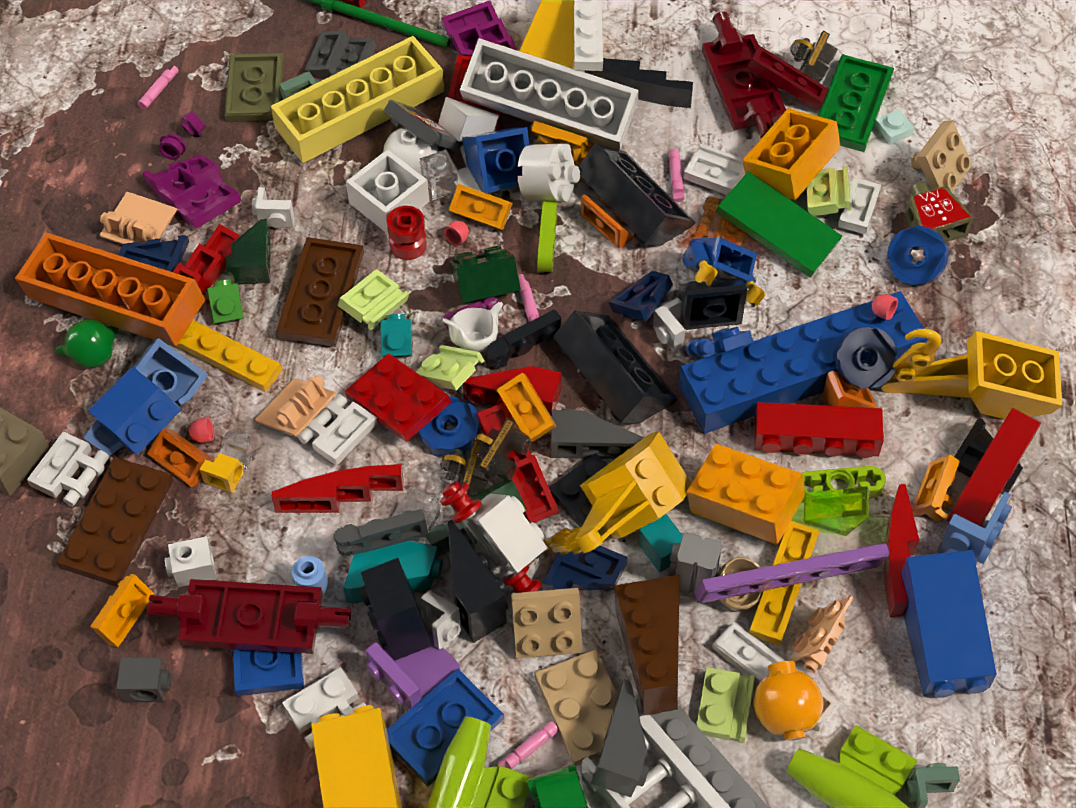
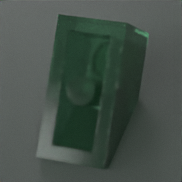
M267 219L259 220L231 244V256H226V268L228 274H233L234 282L238 285L270 283L271 235Z

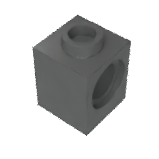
M121 657L116 689L122 701L164 702L165 690H170L171 671L166 669L162 658Z

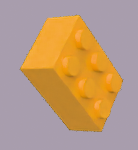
M788 108L742 160L745 174L749 171L788 199L796 200L841 148L837 121Z
M715 443L688 488L687 496L692 514L778 545L805 497L802 473Z

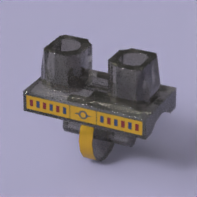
M824 30L821 32L817 42L811 44L808 38L797 39L790 47L794 60L796 62L803 60L799 70L819 83L826 75L829 67L818 61V59L829 65L838 51L837 48L826 42L830 34Z
M509 418L506 419L500 431L492 428L488 436L478 434L475 442L481 448L476 455L482 459L479 468L485 472V478L494 481L496 477L511 480L516 472L517 465L514 461L507 458L512 450L525 455L532 445L530 437L520 431L516 422Z
M475 437L472 440L471 447L466 449L463 458L461 457L462 451L454 449L452 455H444L440 463L441 468L447 471L446 478L448 480H455L456 474H458L457 481L459 484L467 482L469 489L466 493L469 497L484 491L488 485V480L474 475L475 469L488 474L496 456L493 455L486 468L481 466L488 451L481 448L483 441L475 439Z

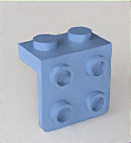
M1004 492L986 528L954 514L948 524L937 554L973 550L976 564L979 562L984 565L1012 509V506L1007 504L1011 494Z

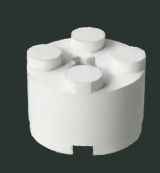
M569 144L529 145L520 154L518 167L523 166L522 176H518V184L526 200L543 202V200L567 202L570 199L574 183H578L580 179V170L578 166L574 165Z

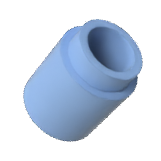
M304 556L294 563L292 576L295 586L321 587L323 594L326 592L328 579L324 564L319 558Z

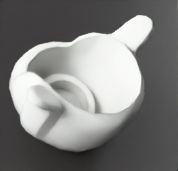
M498 302L491 310L483 308L463 309L457 312L451 321L443 319L442 321L448 324L451 341L461 349L478 351L480 353L486 351L490 343L493 344L497 340L498 315L503 303Z

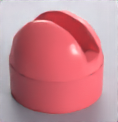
M457 220L445 227L443 233L451 245L460 246L468 238L469 229L464 222Z
M888 294L879 295L872 302L874 314L889 321L897 309L898 298Z
M209 417L198 418L190 424L188 431L194 441L200 443L213 441L214 429Z

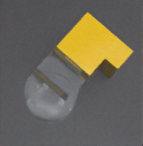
M234 429L225 434L222 440L223 447L214 462L205 459L200 468L204 484L229 493H233L254 454L250 436L247 432L240 429Z

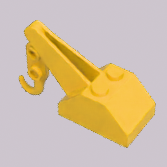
M917 329L905 335L906 340L917 337L929 340L926 343L913 344L910 349L893 363V367H896L895 373L888 382L881 386L882 391L886 393H912L972 398L980 414L1006 419L1012 408L1032 417L1052 414L1062 406L1059 351L979 331L974 332L967 339V354L937 361L934 360L936 351L942 342L941 336L936 331L930 329Z
M659 431L647 435L580 485L593 506L583 526L576 527L571 531L568 528H564L545 539L543 542L548 548L542 553L551 549L554 553L560 552L561 555H565L570 551L574 554L582 551L583 553H588L601 545L610 534L613 539L623 538L658 520L684 500L691 481Z

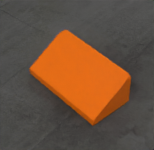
M585 194L581 196V215L617 248H621L634 238L627 229Z
M164 428L158 433L146 454L193 488L203 479L200 468L205 459L214 462L212 457L173 430Z

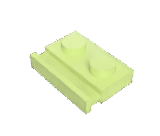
M847 165L843 166V170L837 171L834 168L822 169L807 186L808 212L811 215L818 216L838 213V209L847 208V211H851Z
M376 269L340 297L338 306L360 323L362 321L367 323L368 329L372 330L381 323V320L386 319L389 314H392L408 300L409 292H403L398 289L399 285Z
M441 345L439 347L441 352L438 355L432 354L427 357L416 373L437 387L457 391L476 371L474 366L477 363L482 364L485 360L478 351Z
M706 667L697 727L705 736L724 740L734 739L739 740L740 743H745L755 675L748 677L740 675L738 672Z

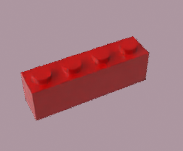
M757 402L754 416V450H762L767 453H776L778 451L795 452L800 455L809 453L827 454L829 456L857 455L861 458L879 457L884 442L882 408Z

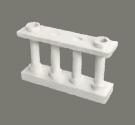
M643 714L639 718L647 751L650 750L656 756L658 765L648 772L643 787L636 786L632 797L591 784L596 766L588 756L582 760V781L592 793L597 791L610 808H630L629 804L666 776L669 778L671 776L674 777L680 784V792L659 808H683L688 803H696L699 808H730L650 715Z

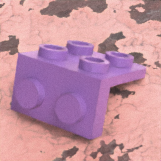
M429 632L428 635L432 643L431 647L396 661L390 649L384 651L377 642L365 650L368 660L366 668L377 681L382 680L388 687V692L392 698L400 705L403 703L409 710L456 669L461 671L459 663L444 648L439 649L434 646L433 636Z

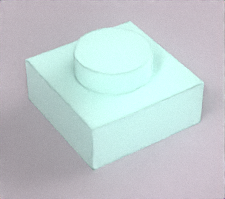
M900 109L877 118L874 125L889 145L912 136L914 132V126Z

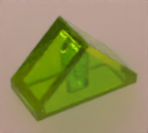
M868 486L805 493L804 522L807 525L847 536L869 518Z

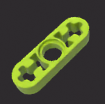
M543 200L537 272L552 273L558 210L557 201Z
M875 466L802 472L804 484L808 483L810 488H813L812 492H808L807 488L804 487L805 497L802 503L813 504L876 498L883 492L886 483L885 473ZM866 478H871V481L876 483L875 486H870V483L865 481ZM842 479L847 483L848 488L843 491L836 490L832 487L831 481ZM822 481H825V485H824V490H825V491H823V485H821V482H822Z

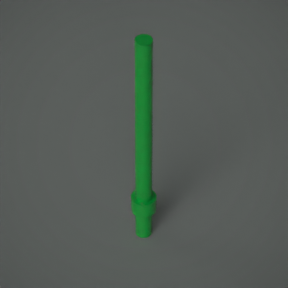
M305 0L320 5L323 10L332 13L337 11L409 36H414L444 48H448L451 43V38L338 0Z

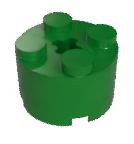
M575 764L535 775L534 778L527 780L536 808H588Z

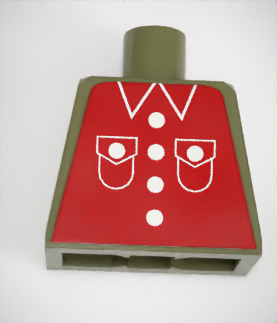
M921 181L915 183L910 188L912 196L909 197L905 210V217L909 228L914 226L931 228L938 232L945 242L968 236L973 216L947 187L943 186L929 190L925 182Z

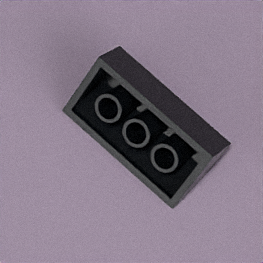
M594 144L578 166L580 176L583 178L581 182L600 196L599 201L604 206L613 209L617 213V220L623 225L630 227L635 232L634 237L643 245L661 246L696 223L626 151Z
M574 310L553 336L560 345V351L568 358H571L577 366V372L590 382L594 387L593 392L595 395L606 402L611 409V415L617 421L639 424L678 400L609 315Z

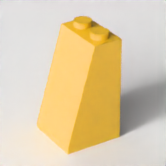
M541 0L520 52L574 69V0Z
M372 705L362 706L354 709V714L340 717L339 713L327 714L319 718L320 722L311 724L323 808H402L384 714L380 708L374 709Z

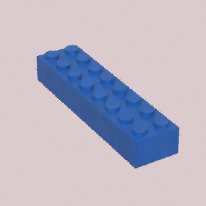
M899 291L890 294L898 298V305L893 317L889 321L874 314L872 310L873 301L755 340L753 343L682 365L680 368L679 388L703 434L754 417L757 402L791 404L823 393L827 374L831 371L838 372L836 363L833 360V352L837 348L840 339L852 329L871 327L886 332L896 345V361L913 344L926 343L929 340L923 337L910 340L905 339V335L909 332L924 329L902 292ZM862 351L860 361L862 364L866 363L869 366L871 364L869 358L872 354L870 351L865 353Z

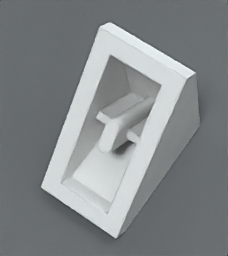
M446 97L438 124L455 139L463 141L462 137L493 132L499 115Z

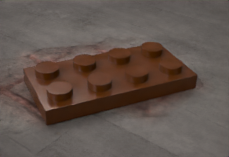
M306 238L276 330L278 338L336 347L346 314L338 306L339 299L354 287L364 255L363 245Z
M114 457L57 561L59 568L118 587V583L123 579L174 481L172 474Z

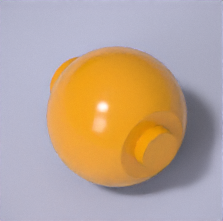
M782 661L768 665L769 675L761 680L755 691L754 710L756 716L766 730L774 735L784 736L785 741L805 738L804 732L812 730L821 717L823 697L820 688L812 677L796 670L795 661Z

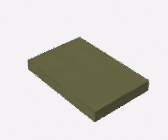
M283 53L231 54L229 56L225 104L226 122L274 121L271 105L282 101L279 84L283 83L285 59Z

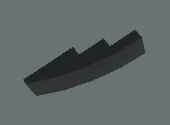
M603 58L602 71L585 70V73L637 89L638 100L691 109L693 82L666 80L667 71L640 69V61Z

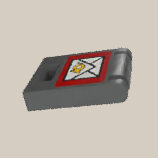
M390 99L383 111L392 117L390 122L397 127L403 125L430 145L437 144L453 152H460L463 141L455 139L421 110Z

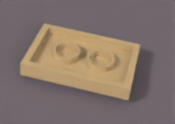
M597 649L535 672L537 685L553 721L559 729V734L572 764H575V766L582 764V760L587 756L590 760L599 757L618 696Z

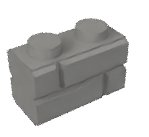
M687 532L683 535L681 543H674L668 576L680 574L681 593L689 594L693 592V596H695V591L703 579L716 576L722 550L721 541L710 538L703 540L701 536Z

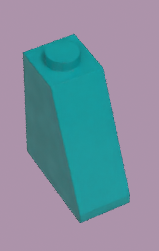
M406 541L354 555L343 587L346 602L352 604L364 602L359 587L365 585L361 575L362 571L395 558H399L413 593L431 590L434 578H440L443 560H440L438 557L437 546Z

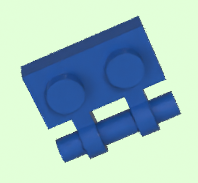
M739 327L725 328L713 332L712 339L689 341L685 351L690 357H709L753 343L754 341L750 330L739 331Z

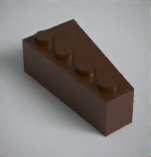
M680 574L615 585L616 615L644 715L678 710Z

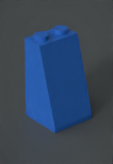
M973 550L907 557L901 572L908 598V604L903 617L923 696L935 695L937 698H944L953 695L955 692L968 691L970 694H978L986 691L992 685L997 673Z

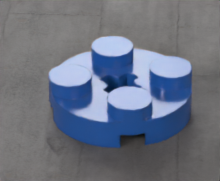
M914 226L898 232L889 244L887 256L891 266L890 269L894 276L904 283L911 285L929 284L937 279L945 270L948 262L949 247L943 237L931 228ZM921 247L924 250L923 255L925 258L923 261H918L915 264L912 262L914 257L911 255V251H918Z
M449 396L451 403L418 432L421 442L430 450L431 454L437 457L448 454L457 455L473 448L475 438L480 432V423L476 417L478 412L470 403L467 405L464 402H460L459 398ZM450 421L452 425L457 424L453 430L442 429L445 426L444 422Z

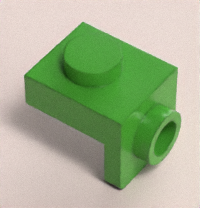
M231 279L213 282L214 287L207 289L214 324L244 319L239 285L237 283L232 284Z

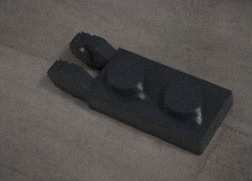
M552 310L503 335L502 338L494 341L493 344L490 343L488 348H486V364L489 366V369L503 368L507 366L509 358L517 354L521 356L528 353L533 346L542 341L549 342L553 340V336L561 327V316L556 310Z

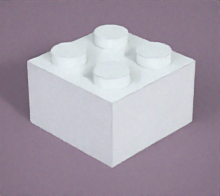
M388 149L346 181L349 203L387 234V216L393 209L406 205L420 210L430 202L428 180Z

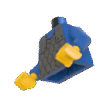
M721 237L693 238L683 254V263L687 269L697 272L694 277L697 282L701 283L704 281L710 286L714 279L739 278L749 288L746 300L755 306H758L766 295L765 291L755 284L756 279L753 276L757 253Z

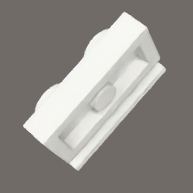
M700 144L698 151L695 152L684 171L683 179L728 195L745 175L743 159Z

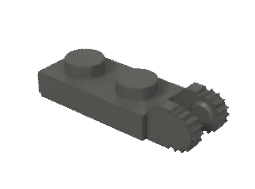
M423 509L415 511L406 510L397 516L383 520L374 519L358 527L348 524L337 528L334 534V541L336 542L339 554L346 557L351 554L356 555L427 536L428 530Z

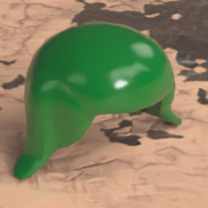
M95 319L82 320L73 324L68 329L65 335V344L58 346L56 353L66 355L84 368L102 366L112 356L114 339L119 328L107 327Z

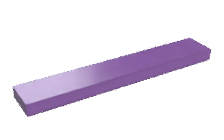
M886 543L703 579L695 591L697 602L701 604L879 567L890 553Z

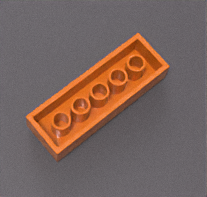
M47 232L15 277L29 299L89 319H95L104 324L152 340L159 338L167 345L177 347L205 301L195 279Z

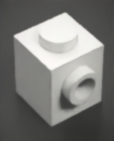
M207 536L168 544L170 557L165 558V567L168 577L174 576L178 588L188 586L190 579H217L213 552Z

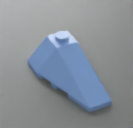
M159 338L152 341L134 365L135 369L158 386L178 407L191 399L208 376L206 372ZM97 419L83 437L109 456L124 446Z

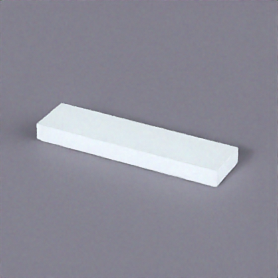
M734 621L712 645L714 651L746 676L755 675L754 682L758 685L761 680L769 675L768 665L785 661ZM821 688L823 711L818 723L814 727L818 732L839 709L841 704Z

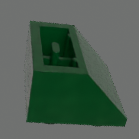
M501 246L485 248L484 253L473 255V252L459 253L455 255L456 259L449 261L458 296L463 303L521 291L515 257L506 249H501Z

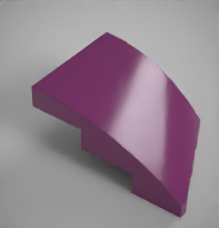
M491 0L441 18L445 32L451 38V43L459 55L472 56L479 38L517 50L512 36L509 37L501 18H498Z
M203 155L171 163L168 170L152 174L150 170L142 173L145 181L167 205L177 208L176 214L195 229L242 202L239 192L223 183L217 164Z

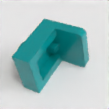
M389 314L388 320H381L382 357H385L388 353L392 356H412L413 324L411 319H406V314Z

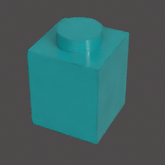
M665 514L658 520L639 529L638 545L660 573L670 567L674 543H681L683 535L668 515Z

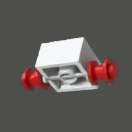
M454 481L445 487L441 492L443 497L440 503L442 506L451 505L455 511L452 518L454 522L459 523L463 521L497 568L506 570V574L501 578L505 587L511 585L515 593L539 591L538 589L542 585L540 580H531L526 573L529 569L528 564L548 547L542 540L545 536L541 529L534 522L529 523L523 515L525 508L521 502L514 496L510 497L509 495L489 494L481 501L479 499L471 500L466 493L469 489L467 482L459 484L458 481Z

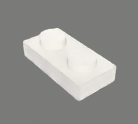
M853 178L850 187L851 211L843 208L838 227L866 234L880 193L881 184Z

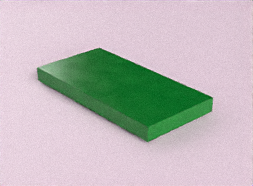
M844 54L841 55L818 114L819 117L837 121L840 146L865 152L894 72L893 67Z
M749 171L718 205L715 211L810 278L842 238L841 234Z

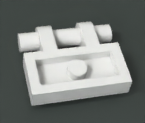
M338 394L307 425L306 429L297 436L303 444H306L312 437L316 438L312 442L313 449L336 466L378 424L377 417L354 401L346 409L342 408L347 403V400L341 394ZM330 419H335L327 428L324 427Z
M62 432L28 477L27 481L31 487L54 498L59 495L62 489L68 490L69 492L63 498V501L73 507L79 498L83 499L89 491L88 486L95 476L99 477L105 469L104 464L109 459V455L99 450L94 458L88 456L92 450L89 443L66 432ZM79 467L85 469L77 480L71 478Z
M341 667L282 702L284 709L300 734L311 728L312 723L320 722L319 718L321 716L339 711L340 717L354 714L353 710L358 707L366 706L364 702L354 708L349 705L359 699V696ZM313 733L304 737L309 748H315Z

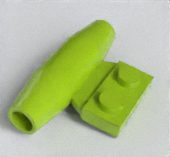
M465 716L444 754L426 808H524L529 793L527 780L533 777L503 766L484 768L491 725L482 720Z
M856 725L839 752V763L799 748L786 770V773L800 785L832 808H909L894 794L901 792L918 760Z

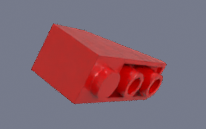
M529 366L470 377L463 383L464 399L475 404L493 406L503 403L504 401L497 389L519 374L524 373L552 417V410L556 408L562 389V373Z

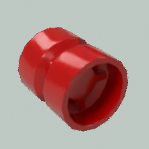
M406 205L393 209L387 216L386 221L391 252L395 257L402 260H412L420 257L427 247L423 213L418 208Z

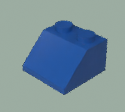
M527 127L509 128L462 137L467 167L481 192L490 193L519 187L518 176H522L523 166L518 167L519 157L522 150L530 145Z
M131 367L88 412L132 454L138 455L182 409L158 386L137 369Z

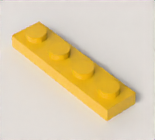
M195 320L191 322L177 345V348L263 392L268 390L283 371L280 363Z
M790 521L784 532L773 565L811 558L820 530ZM802 583L763 591L749 633L755 638L781 646Z

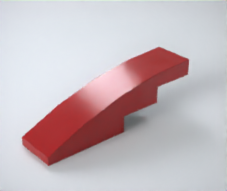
M219 224L206 245L204 246L199 243L186 264L182 265L179 263L173 273L195 279L204 295L208 291L207 288H211L213 282L228 267L246 240L243 236Z
M503 402L478 412L476 417L484 435L494 441L508 420L513 422L496 450L494 457L505 479L514 482L527 508L523 514L528 522L537 523L558 514V507L535 455L531 454L520 428H517L505 403Z
M1015 408L1010 410L946 520L947 522H950L953 515L956 514L982 527L1008 480L1011 479L1041 422Z
M402 464L351 468L298 481L272 491L271 498L275 512L339 513L340 502H371L372 491H403L404 477Z
M899 484L886 530L885 543L890 554L884 560V583L890 618L903 616L907 607L908 598L901 572L907 557L915 554L920 541L906 484Z

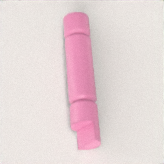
M175 65L171 70L166 69L137 102L141 109L146 110L179 72Z
M672 149L668 152L673 200L681 202L685 199L680 155L678 150Z
M523 274L518 275L521 288L519 292L528 321L530 322L538 318L539 313L529 282L525 280Z
M550 721L514 749L513 752L495 764V766L513 769L520 761H523L546 743L549 738L556 735L559 729Z

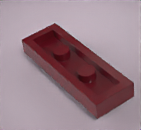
M760 45L753 53L747 66L756 75L766 78L780 90L787 91L798 98L804 105L811 106L816 110L823 103L828 91L827 87Z

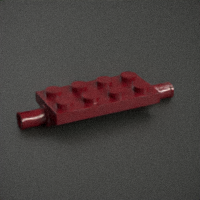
M720 12L716 13L712 21L715 24L718 36L712 42L702 43L703 56L733 130L756 126L760 138H762L774 125L773 122H776L784 114L786 108L776 85L766 78L756 75L753 70L747 67L753 53L759 46L755 35H742L733 27L727 12H722L724 20Z
M190 579L188 591L185 594H180L179 597L150 595L149 601H152V603H148L147 606L148 616L177 617L178 621H180L178 641L183 646L313 654L317 630L320 627L349 629L350 623L348 621H351V607L322 606V588L309 586Z

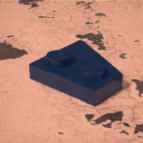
M178 235V240L161 242L159 238L148 240L144 243H125L122 245L118 255L173 272L183 258L189 244V239L186 235Z
M651 271L610 300L609 305L615 313L646 321L673 286L672 280L667 274Z
M600 545L588 553H583L582 551L574 554L570 551L565 555H561L558 552L542 583V589L545 591L578 588L579 590L615 589V585H617L628 563V557Z

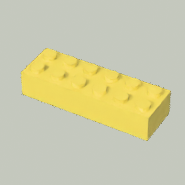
M411 36L271 105L275 129L301 162L305 163L391 119L392 117L383 112L390 99L415 107L444 92L443 69L418 40Z

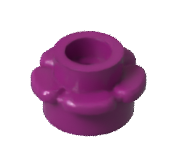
M192 111L186 116L182 115L184 121L181 123V126L191 136L195 133L198 136H202L201 132L206 126L200 118Z
M176 134L161 136L159 151L164 157L176 160L186 151V145L180 136Z

